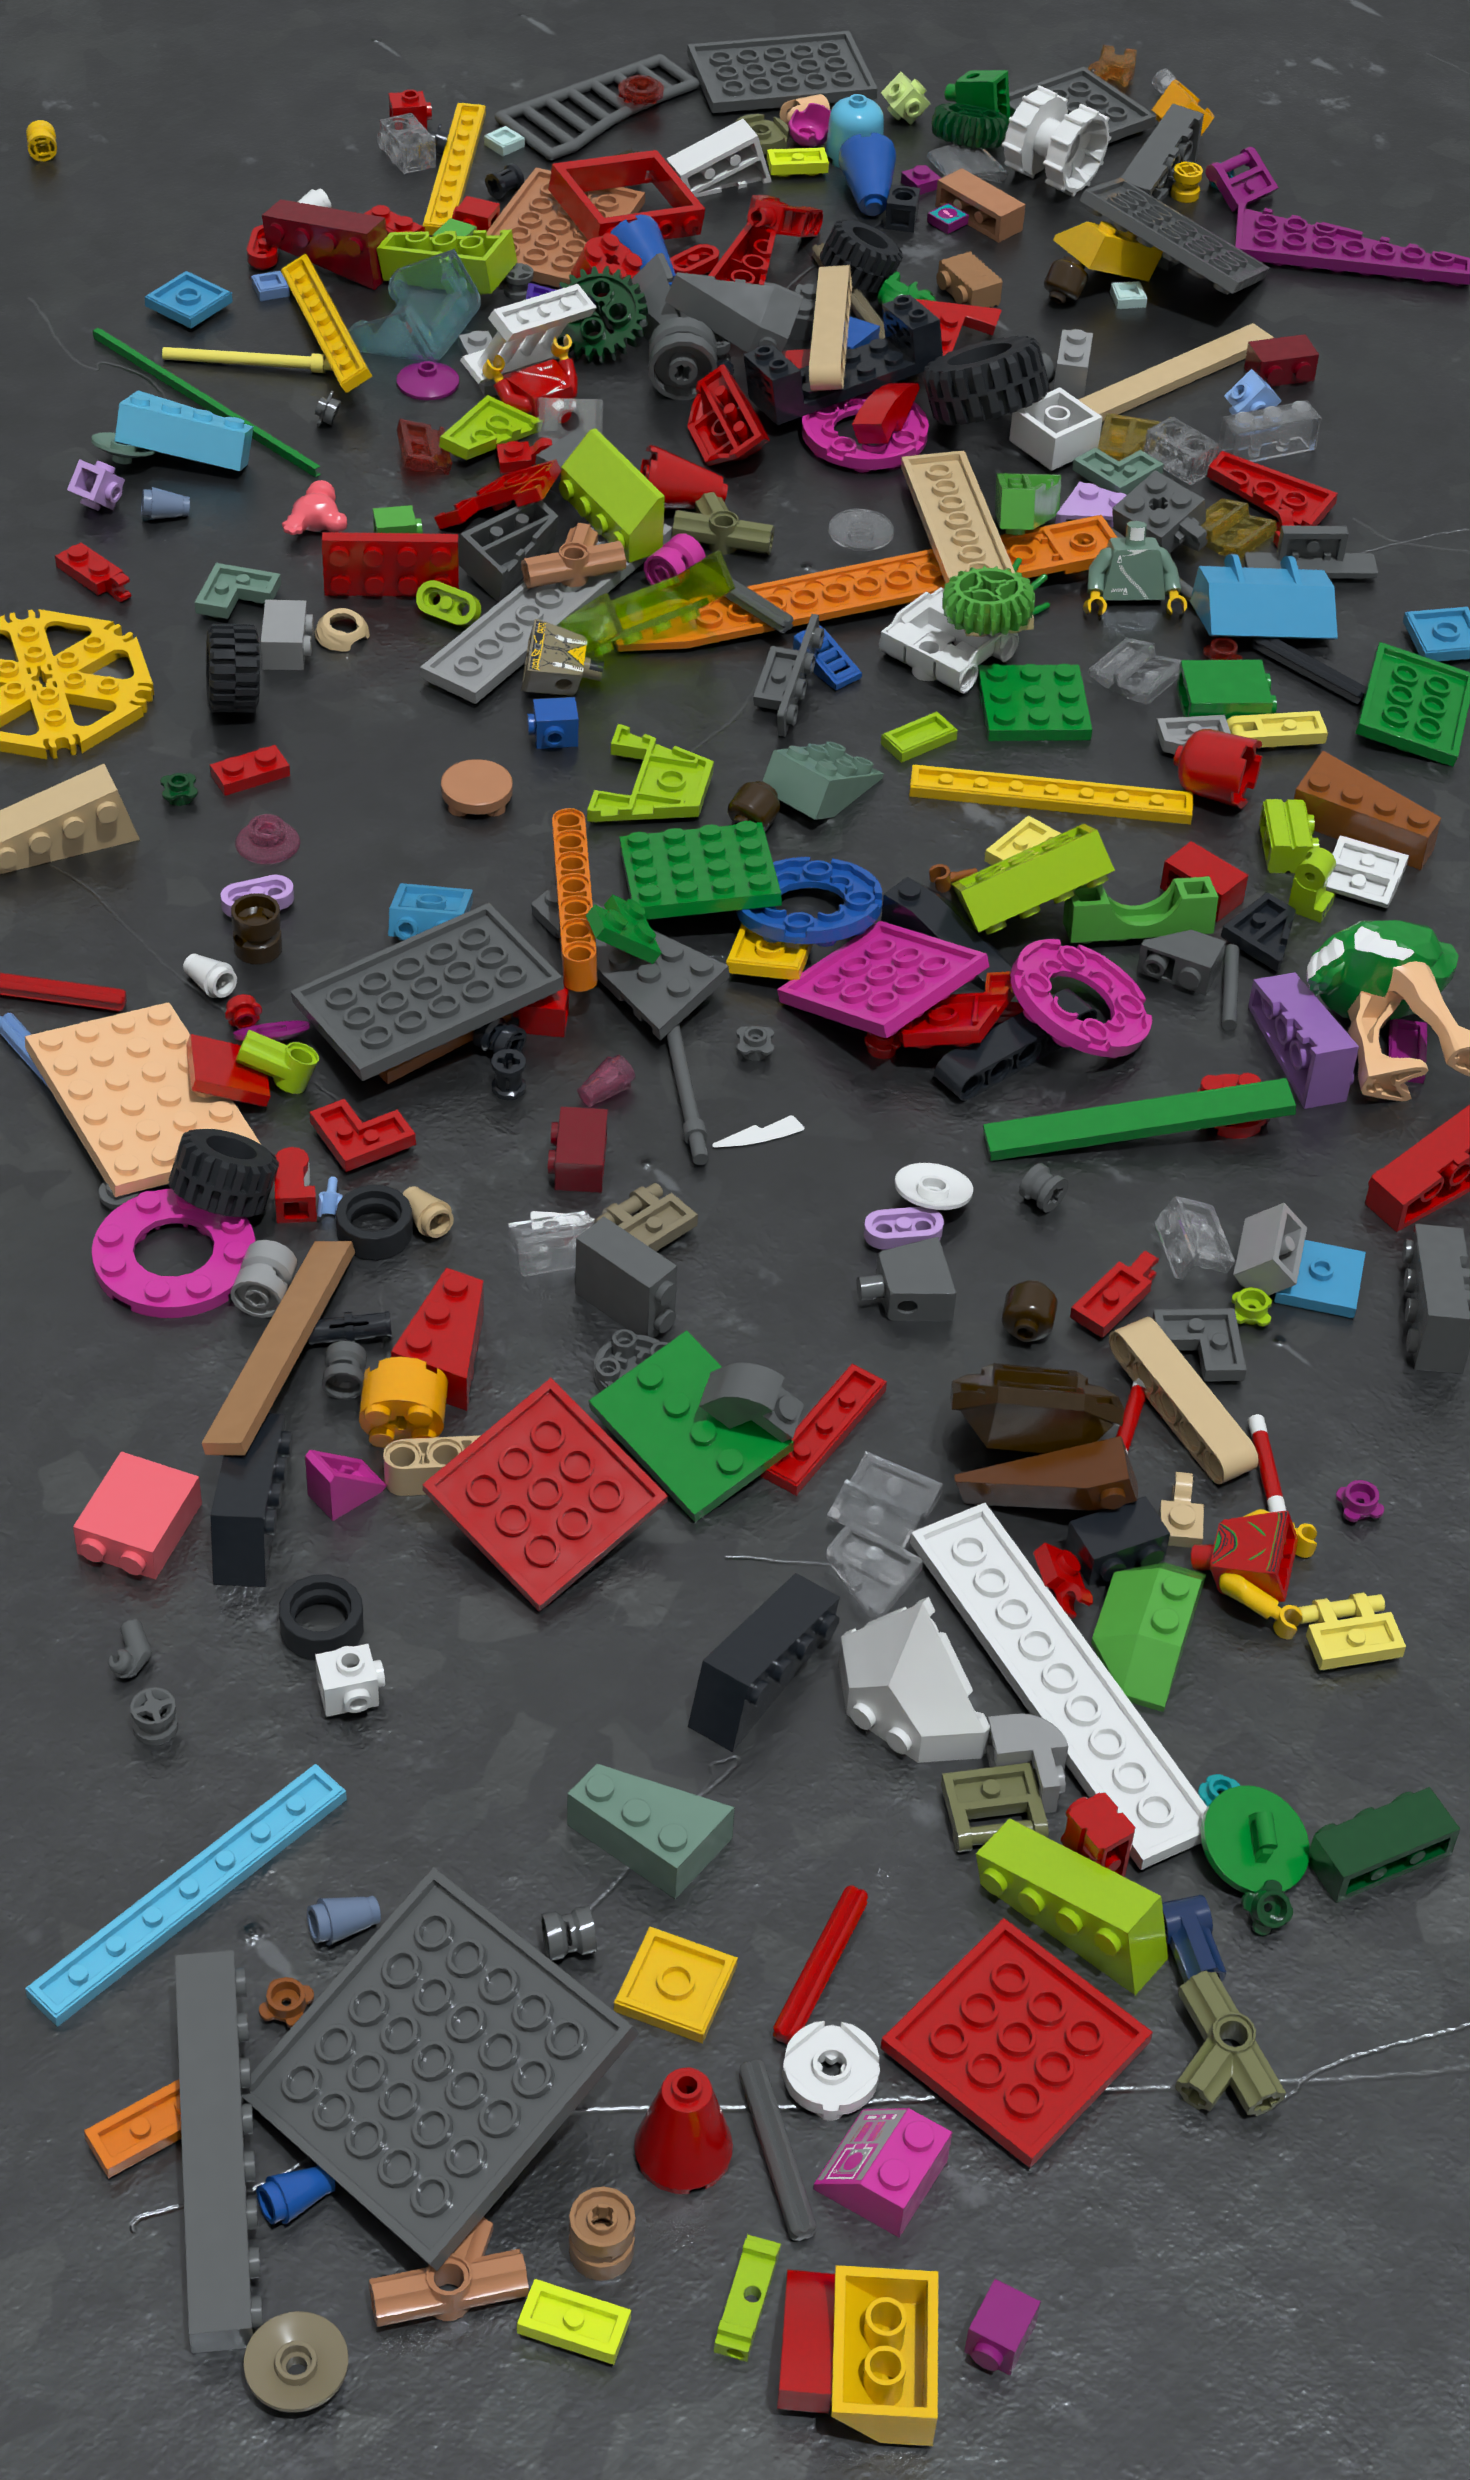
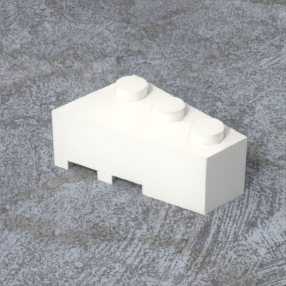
M744 119L666 158L668 164L695 197L721 193L723 188L737 186L738 189L745 188L748 183L762 181L763 184L772 182L758 135Z

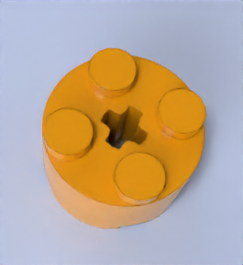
M391 1357L380 1360L378 1368L371 1371L369 1367L365 1370L359 1424L363 1431L369 1435V1442L373 1446L386 1448L389 1443L395 1440L436 1438L442 1433L448 1380L440 1369L437 1368V1374L426 1369L427 1362L420 1359Z

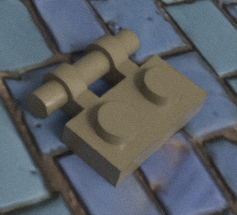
M653 1183L646 1188L641 1186L632 1191L629 1195L630 1198L619 1205L613 1203L603 1209L602 1215L594 1219L593 1224L604 1216L653 1250L658 1251L696 1227L698 1224V1214L672 1192L659 1200L658 1198L663 1196V1190L659 1184Z

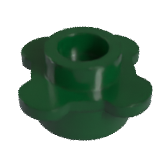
M175 773L163 776L160 780L161 785L165 789L162 792V797L172 805L182 806L189 804L198 795V789L194 787L196 782L195 775Z
M1267 1880L1263 1888L1254 1893L1247 1892L1242 1897L1241 1906L1249 1912L1253 1920L1252 1929L1259 1935H1268L1271 1928L1281 1927L1292 1919L1293 1908L1290 1900L1282 1892V1885L1276 1880ZM1266 1903H1269L1271 1906L1268 1912L1264 1910Z

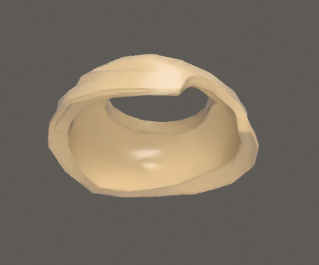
M338 608L326 613L319 619L317 628L314 631L315 638L321 646L340 652L350 651L351 645L363 637L368 639L370 636L369 627L364 618L346 608ZM343 619H352L356 623L357 629L351 633H345L334 629L330 624Z

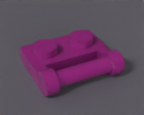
M1253 147L1241 150L1239 155L1224 162H1214L1208 165L1205 170L1209 181L1215 182L1232 212L1238 210L1239 202L1247 203V206L1273 194L1279 188ZM1243 165L1250 168V170L1232 178H1229L1227 175L1228 172Z

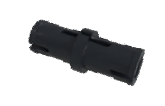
M390 1311L363 1315H353L352 1312H344V1317L319 1319L308 1338L309 1345L313 1346L314 1344L339 1341L355 1343V1340L390 1338L392 1337Z

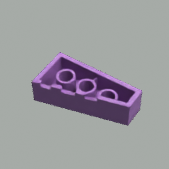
M1295 972L1254 979L1248 1008L1303 1108L1308 1109L1346 1102L1350 1085L1354 1082L1353 1071L1359 1050L1357 1043Z

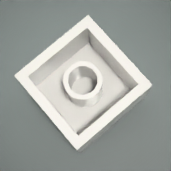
M1059 387L1048 392L1045 397H1042L1038 402L1032 403L1031 406L1012 413L1009 441L1052 471L1072 462L1078 456L1095 447L1099 448L1103 417Z

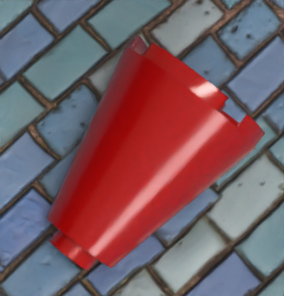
M649 445L646 448V451L651 452L649 460L642 459L640 472L665 496L664 511L695 510V502L704 493L714 492L716 496L722 497L725 503L728 484L723 483L722 476L657 446Z
M679 2068L668 2074L635 2135L634 2149L640 2170L645 2179L660 2190L682 2195L690 2194V2190L704 2186L705 2189L714 2186L727 2172L732 2157V2136L711 2082L704 2073L694 2068Z

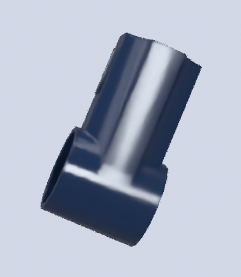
M1196 1895L1162 1902L1166 1943L1171 1947L1184 1983L1193 1975L1203 1971L1216 1972L1221 1982L1224 1981L1226 1969L1212 1936L1213 1922L1206 1898L1203 1895Z

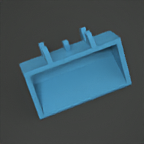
M1228 554L1225 557V567H1198L1190 602L1210 636L1338 639L1335 588L1324 570L1298 569L1296 559L1293 556H1284L1281 559V569L1246 568L1241 566L1240 558L1237 554Z

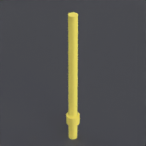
M163 347L162 349L163 360L311 369L312 373H325L326 370L333 371L324 354L312 353L311 356L173 347Z

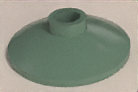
M114 432L96 433L91 437L93 445L113 455L112 461L120 464H131L132 458L147 457L156 453L153 450L115 442Z

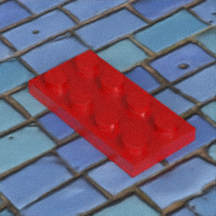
M322 532L325 596L416 597L419 587L430 580L459 589L458 534Z

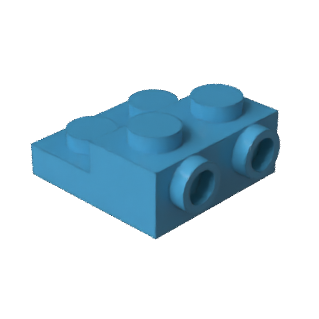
M400 883L389 907L388 936L398 937L399 940L404 941L469 912L473 904V890Z

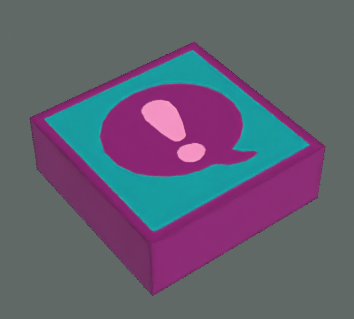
M949 203L927 213V222L946 234L967 225L969 220L967 213Z

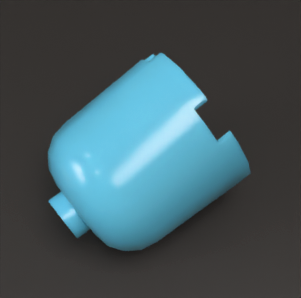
M854 94L840 99L832 107L828 124L826 154L827 158L833 159V166L840 168L838 162L839 150L842 144L852 136L861 134L862 137L871 136V133L884 135V115L880 106L875 101L866 98L864 95Z

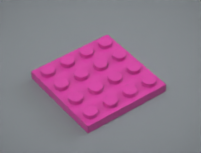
M878 921L869 927L864 934L856 936L802 972L800 979L790 980L778 988L777 991L781 1003L840 1022L852 1028L875 1034L879 1037L888 1038L895 1035L899 1029L915 1018L922 1016L925 1011L939 1001L948 998L952 992L965 983L974 980L978 974L989 967V961L986 953Z

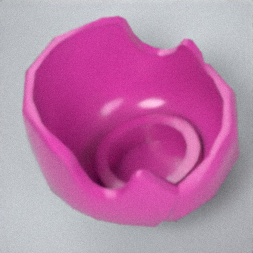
M809 103L807 108L801 112L796 109L788 123L791 138L806 148L823 145L827 141L831 111L825 106L816 103Z

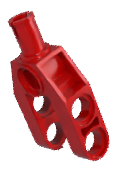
M752 195L746 223L749 222L751 226L756 225V227L764 226L777 231L776 235L815 237L818 235L823 223V211L813 207L789 206L784 202H780L779 198L769 195Z

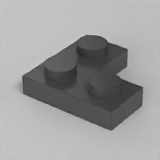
M1234 1308L1154 1309L1152 1319L1160 1326L1178 1350H1198L1203 1381H1244L1247 1369Z

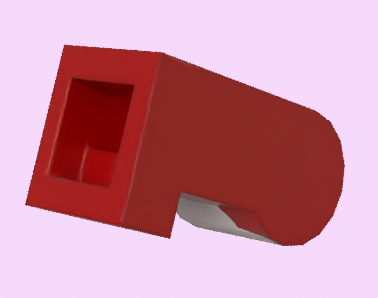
M297 1147L284 1148L275 1155L277 1157L276 1160L279 1161V1167L274 1180L277 1224L317 1222L315 1186H309L310 1167L308 1154L303 1149Z

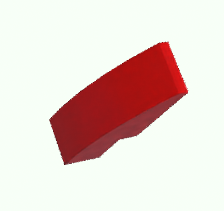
M889 383L875 390L861 406L852 423L858 443L888 444L893 431L902 430L920 389L919 383Z
M787 2269L777 2409L829 2414L832 2395L835 2274Z

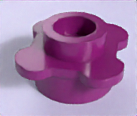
M1353 1481L1347 1487H1340L1336 1492V1499L1342 1502L1345 1509L1343 1516L1349 1521L1357 1522L1359 1519L1367 1517L1377 1519L1384 1513V1506L1378 1503L1379 1491L1375 1485L1368 1481Z

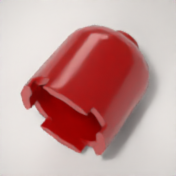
M1212 729L1196 731L1187 739L1184 746L1179 745L1175 752L1174 765L1178 766V778L1181 786L1195 795L1242 809L1248 803L1247 799L1243 798L1247 788H1255L1260 773L1262 756L1256 754V748L1260 749L1262 742Z

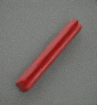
M0 972L1 996L119 1012L124 1010L127 1002V995L124 989Z
M849 1885L844 1889L773 2026V2037L777 2041L788 2045L794 2034L805 2027L867 1905L868 1894L865 1890L858 1889L854 1885Z

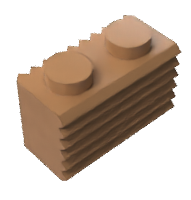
M971 251L939 261V269L936 276L937 284L940 289L946 290L951 294L957 304L980 307L991 306L992 308L1000 304L1002 278L995 275V272H992L988 266H985V263L982 264V261L975 257V254L972 255Z

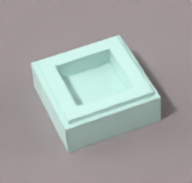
M504 126L484 135V145L501 156H505L525 147V138Z
M1141 282L1111 283L1110 294L1117 309L1146 308L1147 296Z

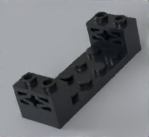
M910 294L897 296L894 300L882 304L885 338L874 339L869 344L855 349H847L844 387L840 390L811 391L809 366L797 368L772 344L759 346L754 351L743 354L749 399L775 424L780 425L873 391L883 385L924 372L925 366L929 362L935 361V358L943 356L940 319Z

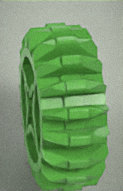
M983 566L982 569L971 567L969 572L959 571L958 576L950 577L949 583L945 584L942 598V609L944 610V616L947 617V622L954 624L957 630L965 629L966 634L975 632L979 636L990 634L994 637L997 633L1007 635L1009 630L1019 631L1020 626L1028 625V619L1032 618L1035 607V593L1033 592V586L1030 585V579L1022 577V573H1012L1010 568L1002 570L998 566L994 568Z

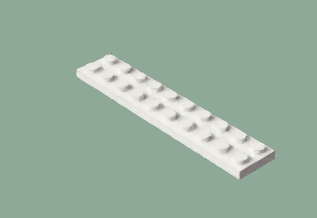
M982 1503L911 1532L910 1544L1029 1713L1051 1722L1062 1732L1069 1746L1065 1764L1089 1798L1099 1792H1106L1118 1806L1117 1813L1123 1812L1136 1827L1130 1856L1139 1869H1145L1202 1843L1201 1822L1207 1806L1055 1597L1044 1585V1582L987 1504Z

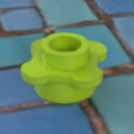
M1251 1287L1233 1294L1231 1301L1235 1304L1238 1324H1257L1259 1326L1270 1324L1271 1316L1268 1314V1308L1271 1307L1272 1300L1264 1291Z

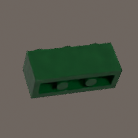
M1430 1787L1416 1793L1411 1791L1405 1792L1387 1805L1377 1809L1373 1807L1366 1808L1355 1815L1353 1819L1338 1825L1334 1823L1327 1824L1320 1828L1312 1839L1308 1853L1310 1857L1309 1865L1334 1901L1338 1903L1452 1855L1460 1827Z

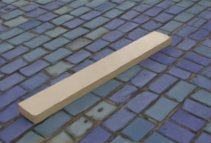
M1252 323L1078 400L1102 416L1103 422L1245 359L1249 341L1272 339L1274 337Z

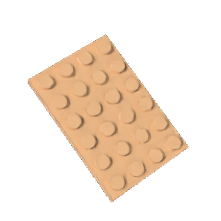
M169 1002L25 1036V1049L105 1182L109 1185L114 1197L169 1184L168 1180L181 1137L185 1132H189V1130L219 1129L245 1136L261 1144L233 1100L191 1090L186 1047L190 1034Z

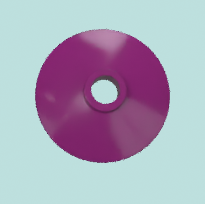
M424 361L404 367L398 373L396 382L398 389L406 396L428 401L442 399L453 394L459 386V376L453 368L445 364Z
M296 1020L260 1024L239 1029L233 1032V1037L243 1042L248 1030H251L285 1044L286 1041L307 1031L310 1028V1023L308 1021Z

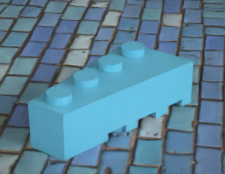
M138 390L119 403L115 442L241 471L248 465L254 426L244 424V420L240 418L218 416L207 410L196 409Z

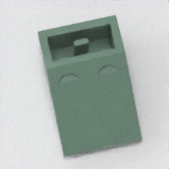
M827 741L823 745L809 743L805 747L789 746L788 749L774 750L762 782L769 784L775 789L780 801L817 820L835 817L883 778L884 773L874 769V764L870 760L858 756L852 757L845 753L846 748L842 745Z

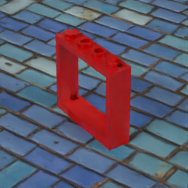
M657 150L552 164L548 190L587 240L610 233L624 220H627L628 223L637 220L635 216L640 214L648 215L657 222L664 240L701 235L705 207ZM653 183L673 208L604 218L584 192Z

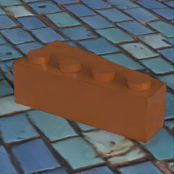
M1325 751L1320 753L1295 790L1294 799L1304 800L1307 813L1314 815V831L1337 840L1341 835L1409 855L1407 865L1419 870L1423 868L1434 851L1441 817Z

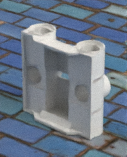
M940 587L932 594L925 592L896 614L892 624L881 631L879 649L887 655L911 666L912 673L917 679L922 681L937 680L961 693H966L976 682L978 665L990 656L1002 662L1008 661L1016 652L1019 636L1018 633H1008L1007 635L997 633L994 637L990 634L984 637H966L964 629L957 630L954 624L947 622V617L944 616V610L942 609L944 588Z

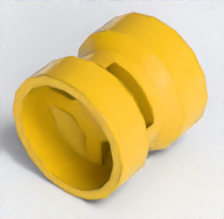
M37 120L28 125L26 138L30 156L37 161L46 162L51 160L57 153L54 127L44 120Z
M1181 162L1175 165L1173 174L1175 182L1171 188V197L1174 200L1182 203H1192L1199 199L1200 186L1198 183L1202 180L1203 173L1200 165L1193 162Z

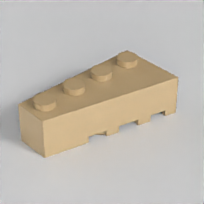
M105 764L0 810V874L140 840Z

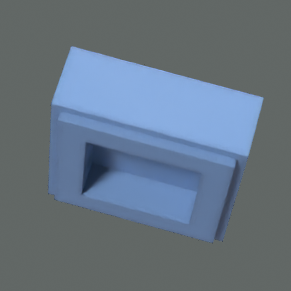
M281 271L251 276L252 286L260 301L290 296L289 286Z

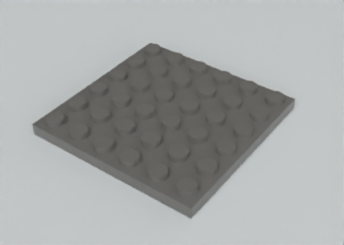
M433 1867L251 2073V2088H242V2098L249 2104L252 2103L253 2108L431 2267L438 2271L639 2033L633 2025Z

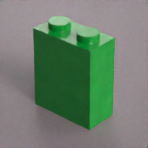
M1181 660L1177 692L1183 717L1225 715L1227 720L1233 716L1276 713L1277 699L1270 692L1271 676L1269 673H1265L1262 660Z

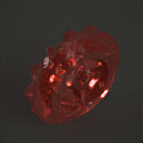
M635 75L620 82L618 86L619 97L623 98L626 103H634L635 106L638 104L647 106L648 103L656 104L658 100L663 98L664 86L660 81L650 76Z

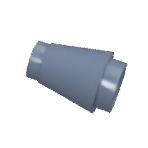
M151 487V490L143 489L141 516H148L149 520L189 516L190 497Z
M375 1896L319 1898L317 1904L310 1905L307 1908L308 1928L315 1943L325 1942L327 1945H331L367 1929L371 1925L379 1924L381 1921L380 1907Z

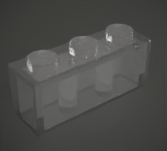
M1307 400L1222 417L1217 449L1220 453L1224 451L1252 462L1316 450L1322 417Z

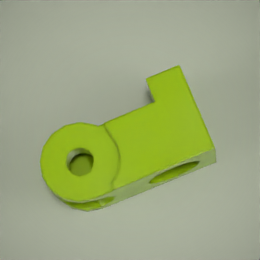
M1315 847L1310 849L1304 861L1297 867L1288 903L1289 906L1296 909L1295 914L1321 923L1333 905L1335 896L1334 893L1326 891L1328 878L1336 867V860L1324 848Z

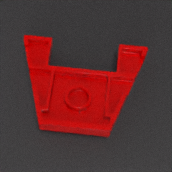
M916 299L940 319L943 356L954 350L962 326L993 336L1002 311L997 308Z
M557 459L510 472L497 478L476 491L477 496L461 500L453 505L454 511L442 512L435 516L434 519L439 530L463 523L478 510L492 506L493 510L496 511L510 505L512 500H515L517 507L544 499L561 473Z
M1011 971L987 973L985 992L950 994L948 998L939 1001L925 1011L922 1016L915 1018L898 1030L897 1035L903 1046L927 1049L934 1045L953 1044L963 1047L972 1043H981L1015 996L1011 984Z

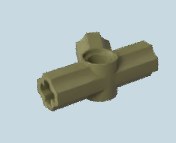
M714 492L704 493L695 502L696 513L677 510L675 513L672 537L679 533L690 535L700 544L708 545L712 552L720 555L731 554L735 550L768 555L771 553L775 527L770 524L738 520V516L728 510L722 497L716 496Z
M1203 1971L1193 1975L1186 1983L1179 1987L1178 1995L1205 2042L1177 2080L1175 2089L1182 2095L1186 2103L1197 2110L1206 2109L1211 2111L1230 2084L1247 2115L1254 2114L1259 2116L1271 2111L1278 2103L1285 2099L1286 2091L1255 2040L1256 2029L1253 2022L1247 2016L1239 2013L1216 1972ZM1233 2039L1237 2041L1241 2046H1229L1225 2044L1222 2040Z

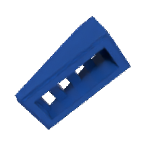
M824 629L821 649L816 648L814 652L816 660L813 673L836 691L861 679L862 672ZM806 630L794 636L793 650L800 649ZM839 669L842 670L841 672L834 674L835 671Z

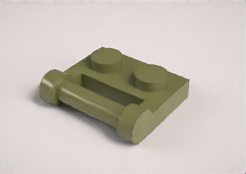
M1031 1762L942 1773L941 1787L957 1852L970 1851L973 1845L985 1844L1004 1825V1823L970 1827L968 1819L1026 1812L1028 1820L1016 1822L1049 1838L1047 1818Z

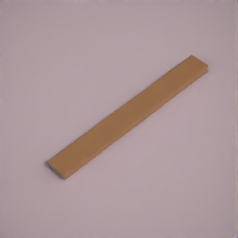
M314 1241L203 1439L202 1446L205 1455L244 1456L247 1453L355 1254L352 1241Z

